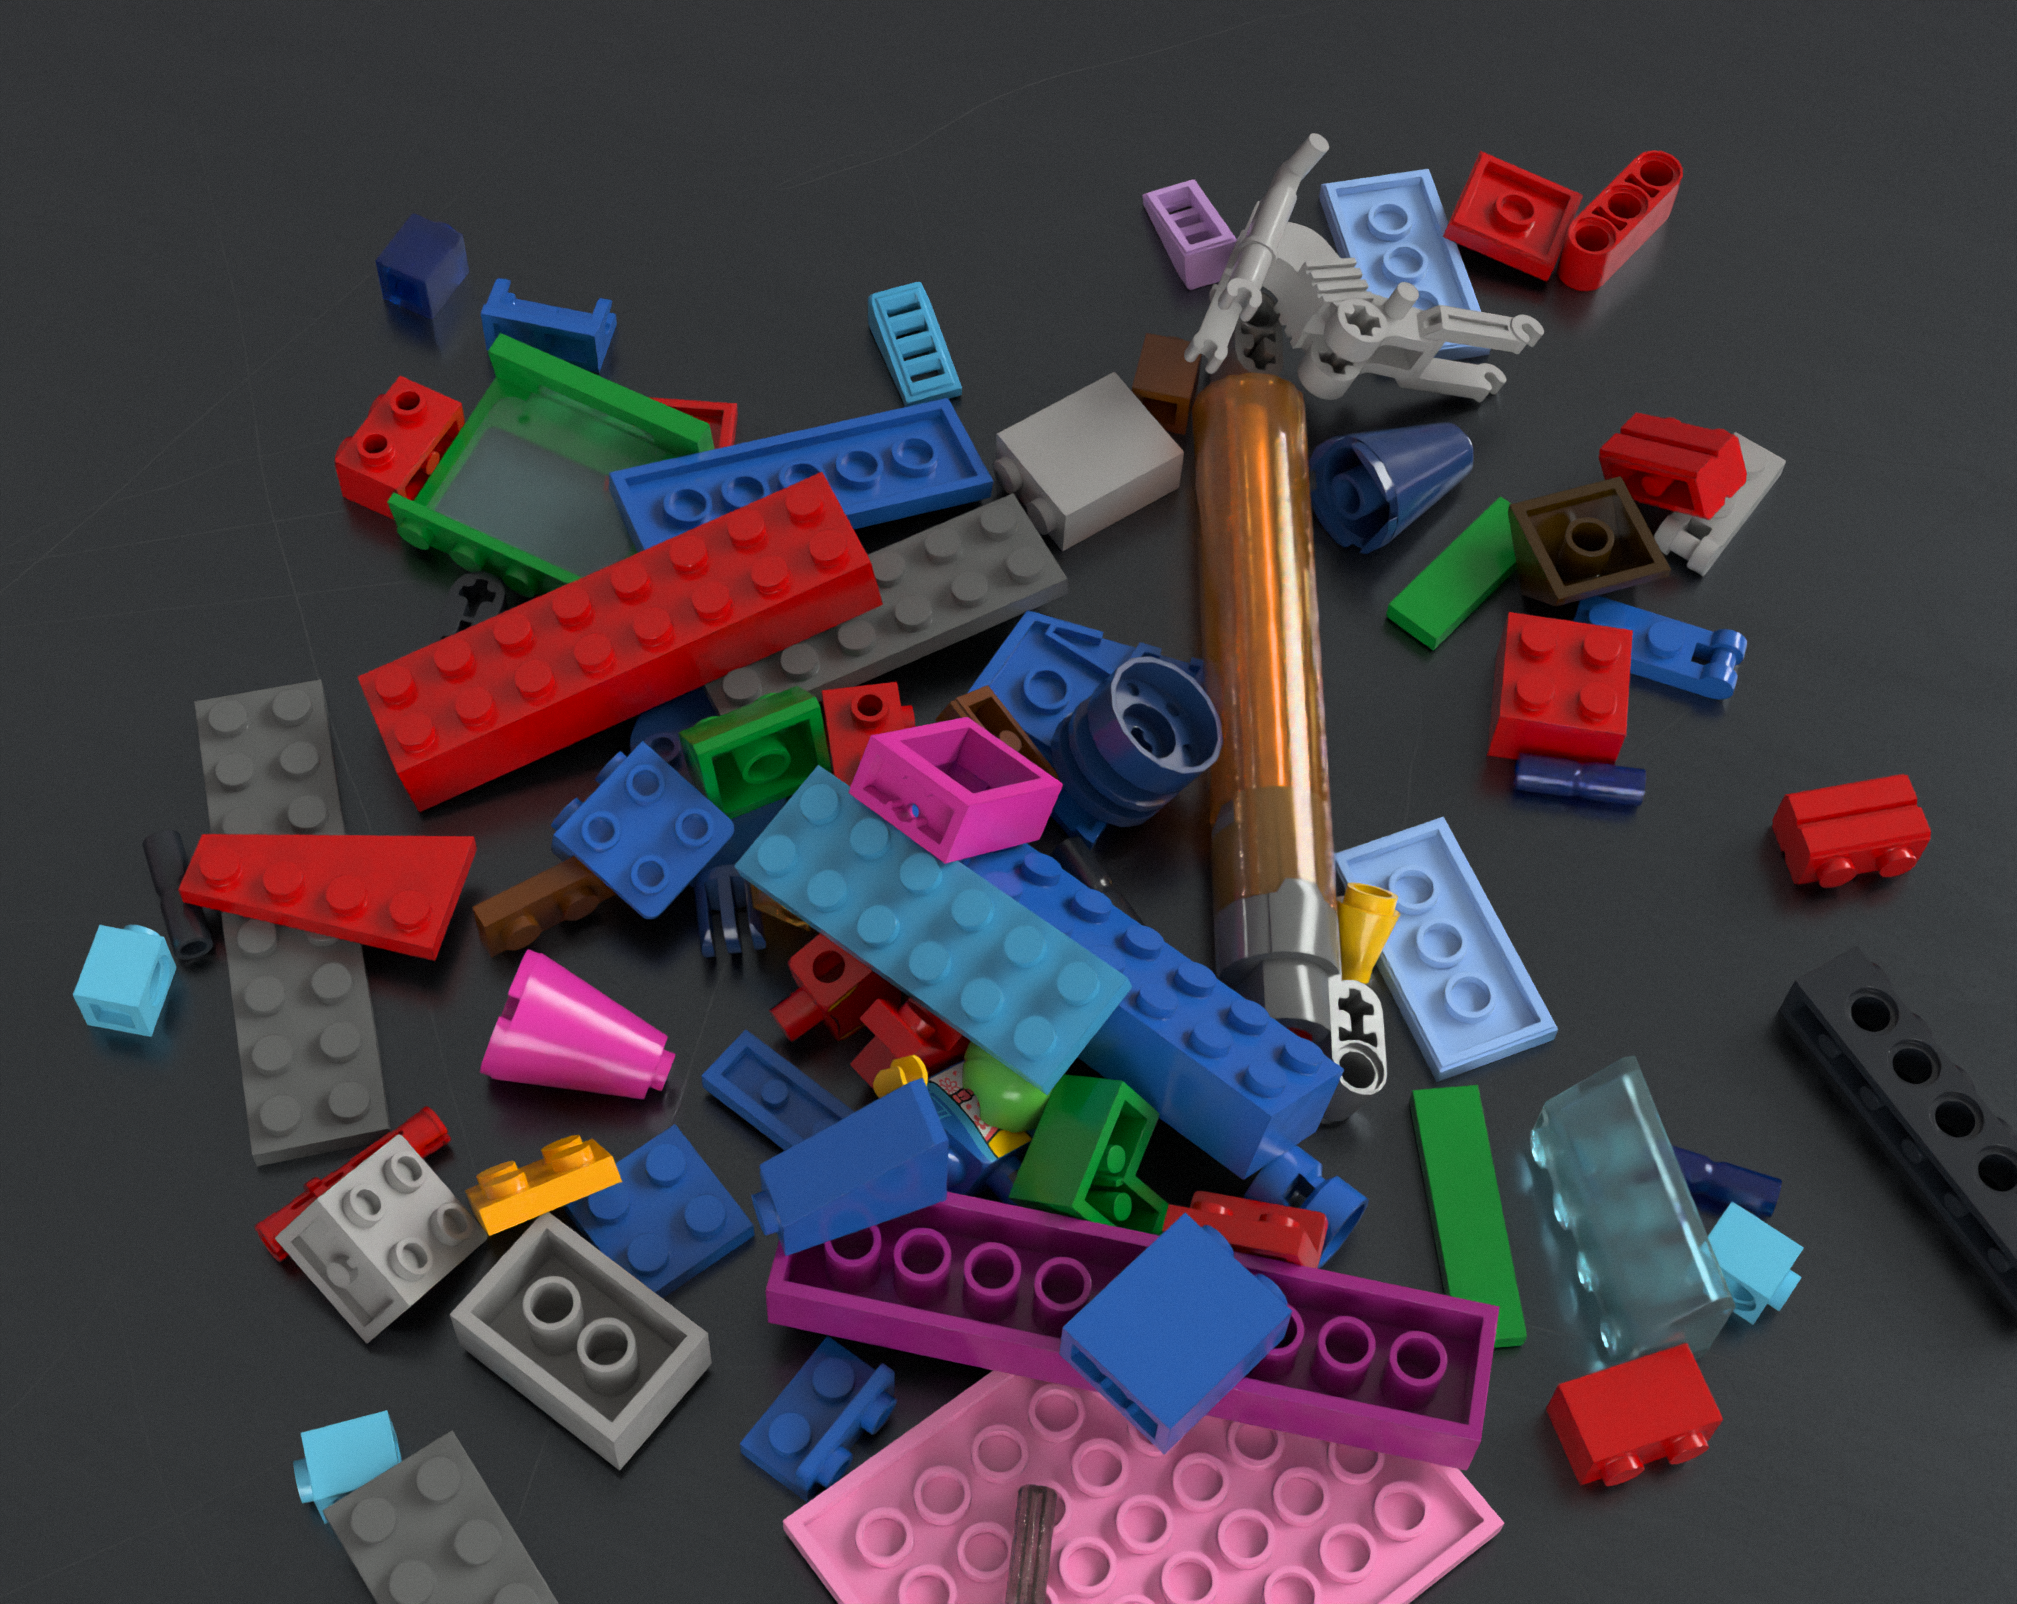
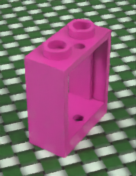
M964 717L871 735L848 793L946 864L1040 840L1063 784L973 720ZM913 804H916L919 809L918 817H915L912 813Z

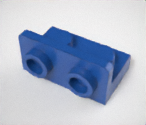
M827 1336L741 1441V1454L808 1503L821 1486L828 1489L843 1477L854 1457L849 1450L866 1430L871 1435H874L892 1414L897 1404V1399L893 1397L895 1391V1371L884 1363L877 1370H874Z

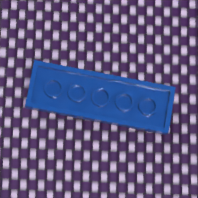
M948 398L609 472V491L636 551L639 553L820 472H823L853 529L991 498L994 481Z

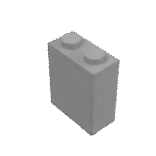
M1113 372L997 433L996 459L993 462V471L1000 486L1009 494L1014 492L1025 505L1028 516L1036 530L1042 535L1049 534L1059 548L1064 551L1178 489L1184 451L1121 378Z

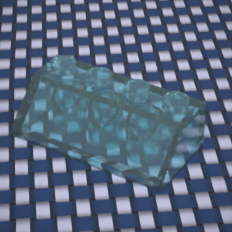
M1635 1055L1624 1057L1544 1103L1534 1129L1530 1132L1532 1153L1537 1165L1541 1169L1547 1168L1555 1187L1553 1192L1554 1211L1560 1226L1564 1230L1571 1229L1579 1251L1576 1255L1578 1275L1584 1289L1587 1292L1594 1291L1603 1314L1600 1317L1601 1335L1608 1352L1612 1356L1618 1355L1622 1364L1687 1342L1694 1358H1702L1736 1306Z

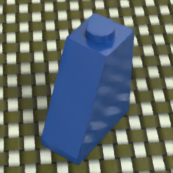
M920 1078L903 1085L759 1165L761 1192L752 1195L753 1206L764 1235L777 1233L785 1256L947 1200L949 1139L924 1079Z

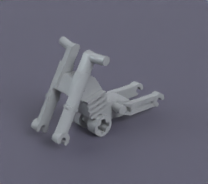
M1316 133L1310 134L1295 153L1282 163L1274 174L1267 193L1261 201L1256 202L1245 230L1241 231L1236 240L1218 285L1214 283L1209 296L1210 305L1198 333L1195 334L1184 352L1185 360L1193 362L1199 354H1203L1208 359L1205 367L1206 371L1211 374L1215 373L1227 356V346L1239 317L1242 321L1248 322L1262 303V293L1260 290L1263 286L1270 290L1279 300L1274 310L1276 314H1281L1278 318L1281 325L1287 326L1284 331L1287 337H1292L1290 341L1292 348H1302L1306 353L1299 362L1297 369L1298 377L1303 386L1319 398L1334 400L1342 397L1356 377L1363 373H1374L1395 378L1401 388L1473 398L1477 402H1482L1489 392L1494 395L1497 394L1505 384L1506 377L1496 366L1488 363L1479 365L1434 358V356L1445 342L1520 354L1526 345L1533 347L1544 334L1541 324L1536 319L1523 314L1508 317L1444 305L1421 310L1412 307L1419 297V292L1414 285L1408 282L1399 283L1389 298L1373 294L1371 291L1367 292L1366 290L1369 286L1366 280L1360 279L1363 274L1360 268H1355L1357 264L1355 258H1340L1327 241L1314 230L1300 224L1288 222L1297 200L1296 191L1301 180L1329 150V144L1324 137Z

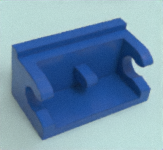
M498 278L495 281L486 305H483L480 313L487 351L498 335L502 333L587 371L600 372L617 325L616 314L609 313L612 300L599 298L592 314L516 299L515 294L508 293L510 280Z

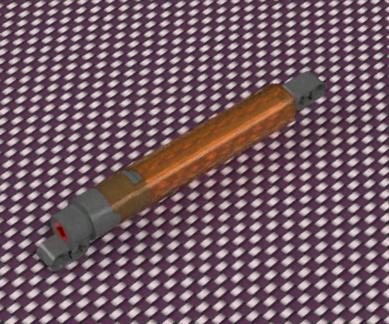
M1261 291L1262 303L1248 322L1242 321L1239 317L1227 346V356L1217 371L1213 374L1210 373L1211 383L1197 395L1192 408L1204 691L1211 698L1221 720L1223 745L1219 757L1207 769L1211 826L1216 978L1246 1000L1256 1002L1264 1007L1270 1017L1298 1037L1316 1044L1325 1056L1345 1069L1323 1115V1118L1329 1121H1343L1376 1095L1386 1083L1387 1061L1384 1019L1381 1002L1375 992L1364 983L1356 980H1343L1306 406L1303 393L1299 392L1292 382L1278 377L1284 365L1282 325L1278 319L1281 314L1275 313L1274 307L1277 304L1275 300L1266 292Z

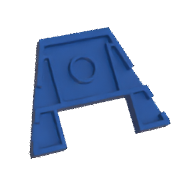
M1027 610L967 693L988 685L1054 768L1051 740L1057 725L1073 712L1082 701L1091 696L1094 690L1108 676L1131 658L1151 656L1173 663L1193 677L1201 687L1209 677L1213 665L1191 657L1188 663L1161 655L1162 648L1141 642L1135 648L1102 638V631ZM1064 787L1060 791L1050 814L1070 838L1074 836L1081 837L1090 851L1109 825V823L1098 820L1081 808Z

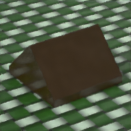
M1621 476L1509 505L1508 517L1521 594L1553 606H1559L1669 577L1671 568Z

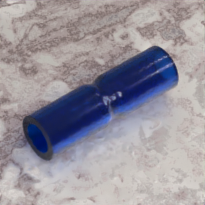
M1518 753L1513 787L1514 790L1565 797L1579 795L1588 800L1641 806L1645 792L1646 770L1595 762L1581 764L1573 759Z
M1651 1138L1647 1141L1638 1171V1177L1692 1194H1705L1712 1200L1730 1205L1733 1201L1746 1211L1768 1218L1772 1216L1782 1185V1179L1728 1162H1714L1706 1155Z

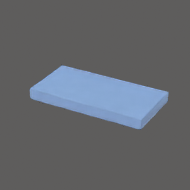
M1429 169L1321 184L1319 199L1340 258H1355L1357 262L1355 268H1360L1363 274L1360 279L1366 280L1369 286L1366 290L1367 292L1371 291L1373 294L1389 298L1399 283L1408 282L1414 285L1419 292V297L1412 307L1427 310L1438 305L1481 312L1456 242L1443 237L1448 220ZM1445 342L1434 358L1452 361L1489 355L1491 349Z
M1444 816L1328 857L1326 868L1341 896H1344L1348 883H1363L1376 886L1398 896L1395 910L1400 913V917L1376 965L1436 1082L1555 1039L1558 1028Z

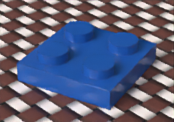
M676 1124L615 1163L622 1182L563 1206L564 1211L591 1245L661 1298H664L755 1236L754 1224Z

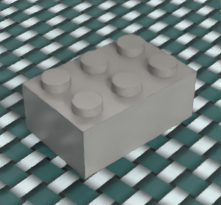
M549 1212L540 1215L450 1313L461 1347L619 1471L712 1364L708 1333Z

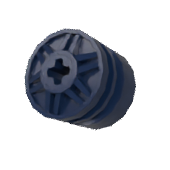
M1151 656L1131 658L1118 667L1094 690L1091 696L1082 701L1073 712L1057 725L1051 740L1052 763L1065 790L1081 808L1098 820L1119 827L1142 825L1175 798L1181 790L1217 761L1223 745L1221 720L1211 698L1193 677L1176 665Z

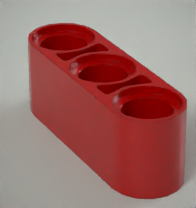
M1656 150L1643 152L1572 221L1568 227L1558 262L1557 273L1563 283L1577 291L1587 292L1598 289L1668 219L1683 177V168L1673 155Z

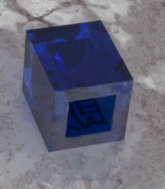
M414 213L375 260L383 298L432 320L469 273L463 234L457 232L446 223L433 222Z

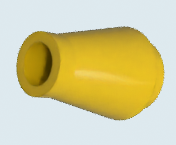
M1348 883L1344 896L1337 897L1336 916H1338L1343 980H1356L1364 984L1369 983L1372 969L1400 917V913L1395 910L1398 900L1396 894L1368 884Z

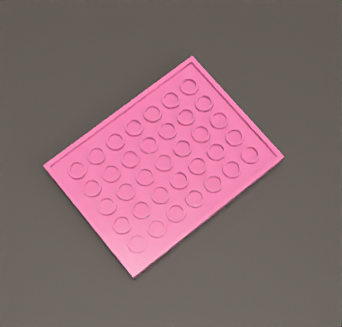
M995 1370L783 1520V1530L838 1604H1409L1497 1535L1504 1525L1502 1519L1457 1468L1207 1415L1164 1455L1100 1393Z

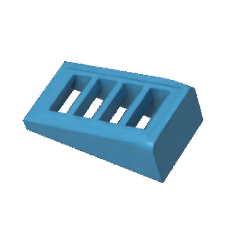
M914 282L871 294L868 297V325L905 407L962 395L961 383L922 283ZM918 330L920 332L918 334L896 339V336H900ZM928 351H929V353H930V354H928V355H924V356L917 357V358H913V359L906 360V361H904V359H903V358H906V357H910V356L917 355V354L924 353V352H928ZM935 370L939 373L938 376L913 383L910 378Z

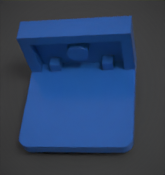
M642 741L628 757L620 751L604 766L595 778V781L600 786L584 803L575 798L560 812L551 824V827L556 832L553 834L550 851L562 862L575 856L643 918L655 919L732 838L734 824L730 818Z

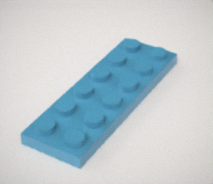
M818 765L735 864V869L745 880L1041 1092L1048 1095L1131 990L1132 985L1128 977L958 860L946 864L849 794L850 786Z

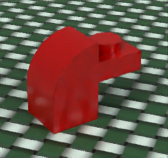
M877 998L859 1018L875 1034V1037L850 1065L874 1089L875 1077L881 1070L889 1069L894 1059L915 1055L924 1063L929 1078L964 1060L966 1048L970 1040L912 998H909L904 1005Z

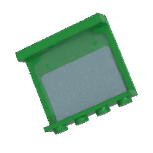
M500 333L488 350L496 377L414 501L393 492L387 503L398 527L397 532L411 545L423 550H428L430 546L449 554L454 562L467 571L484 570L502 578L504 583L516 593L532 598L535 594L542 596L637 554L636 548L609 491V472L709 451L715 448L710 424Z

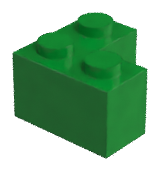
M1063 1074L1052 1090L1008 1198L1019 1207L1161 1236L1169 1204L1135 1176L1160 1113L1124 1081Z

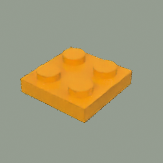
M573 1135L545 1146L541 1149L543 1159L521 1168H517L515 1161H509L484 1170L476 1176L479 1185L465 1190L474 1216L486 1233L491 1236L622 1182L613 1156L594 1139L582 1142L580 1135Z

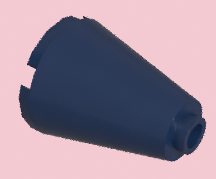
M1448 422L1332 437L1315 447L1308 461L1307 474L1315 471L1317 485L1316 489L1309 491L1311 504L1321 525L1336 543L1344 548L1353 544L1362 548L1359 553L1368 554L1386 546L1469 475L1473 467V445L1469 437L1459 427Z

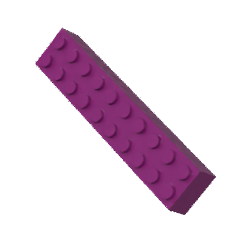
M947 1192V1200L788 1256H785L781 1243L778 1241L765 1290L768 1323L1098 1392L1059 1355L1062 1328L1160 1236ZM1234 1251V1258L1254 1276L1258 1273L1265 1275L1281 1289L1287 1299V1307L1292 1310V1314L1284 1339L1206 1414L1207 1416L1467 1471L1481 1443L1500 1306Z

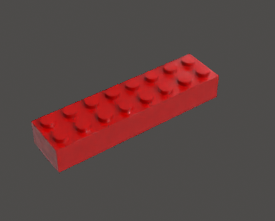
M820 472L360 675L357 678L394 768L417 810L421 812L721 678L735 669L743 668L883 605L871 561L823 472Z

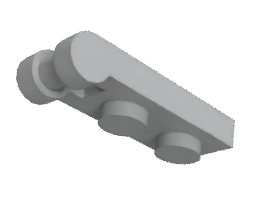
M1736 432L1734 435L1739 438L1747 471L1746 483L1731 498L1725 499V505L1710 520L1674 511L1665 518L1654 535V539L1662 553L1667 555L1672 551L1688 560L1687 567L1702 576L1708 572L1779 478L1786 463V460ZM1686 531H1688V532L1694 534L1695 536L1699 537L1700 539L1694 537L1693 535L1687 533Z

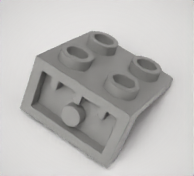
M396 1135L318 1197L280 1232L275 1239L367 1344L487 1240L488 1235L407 1140L401 1135Z

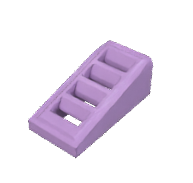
M1195 179L1142 195L1143 205L1178 275L1189 290H1194L1219 282L1237 239ZM1190 206L1192 207L1191 209H1187V210H1184V211H1181V212H1177V213H1174V214H1171V215L1169 214L1170 212H1173V211H1176V210H1180V209H1183V208H1186V207H1190Z

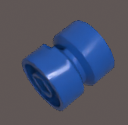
M1295 1145L1262 1168L1243 1198L1291 1207L1298 1195L1301 1194L1307 1199L1300 1209L1324 1213L1329 1224L1318 1264V1269H1320L1336 1253L1353 1231L1366 1210L1369 1199L1338 1176L1325 1180L1322 1177L1323 1165Z

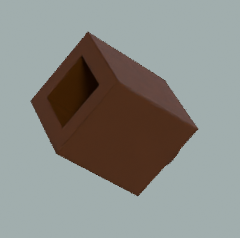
M1146 333L1131 391L1165 431L1185 435L1199 382L1202 354H1199L1195 361L1188 362L1184 358V352L1190 341L1174 336L1166 337Z

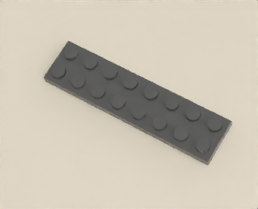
M321 679L194 701L211 834L346 835L326 696ZM221 911L251 1150L256 1166L373 1144L391 1132L363 944Z

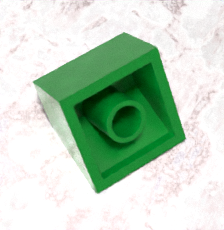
M798 685L779 693L765 694L749 705L721 716L707 717L697 722L693 727L678 732L686 766L697 790L730 819L793 795L818 765L832 774L820 705L814 695Z

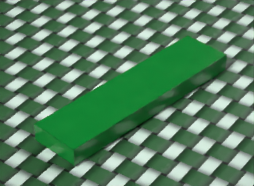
M1478 1085L1412 1090L1409 1103L1444 1293L1447 1296L1500 1306L1494 1348L1521 1346L1527 1338Z

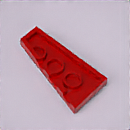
M202 834L178 890L184 903L435 961L477 847L474 836Z

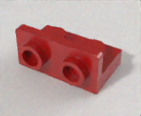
M1197 1191L1193 1195L1190 1208L1168 1205L1162 1232L1164 1233L1186 1213L1200 1227L1209 1225L1215 1228L1225 1237L1235 1252L1318 1269L1329 1223L1322 1212Z

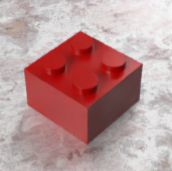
M1509 612L1496 652L1487 756L1611 774L1626 736L1633 630Z

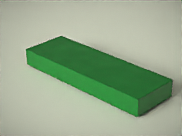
M1500 496L1389 603L1386 616L1434 651L1517 569L1508 517V508L1511 503Z

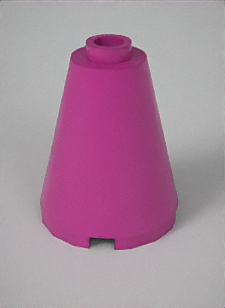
M527 949L507 994L509 997L501 1017L499 1016L480 1067V1073L496 1080L643 1100L649 1087L662 1091L676 1055L664 1050L668 1036L543 953Z

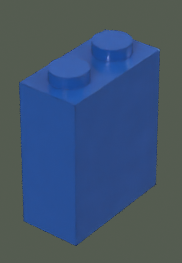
M1184 1213L1063 1326L1059 1355L1165 1455L1284 1339L1292 1310L1287 1307V1299L1281 1289L1271 1279L1259 1273L1254 1276L1234 1258V1251L1231 1245L1220 1232L1209 1225L1200 1227L1190 1216Z

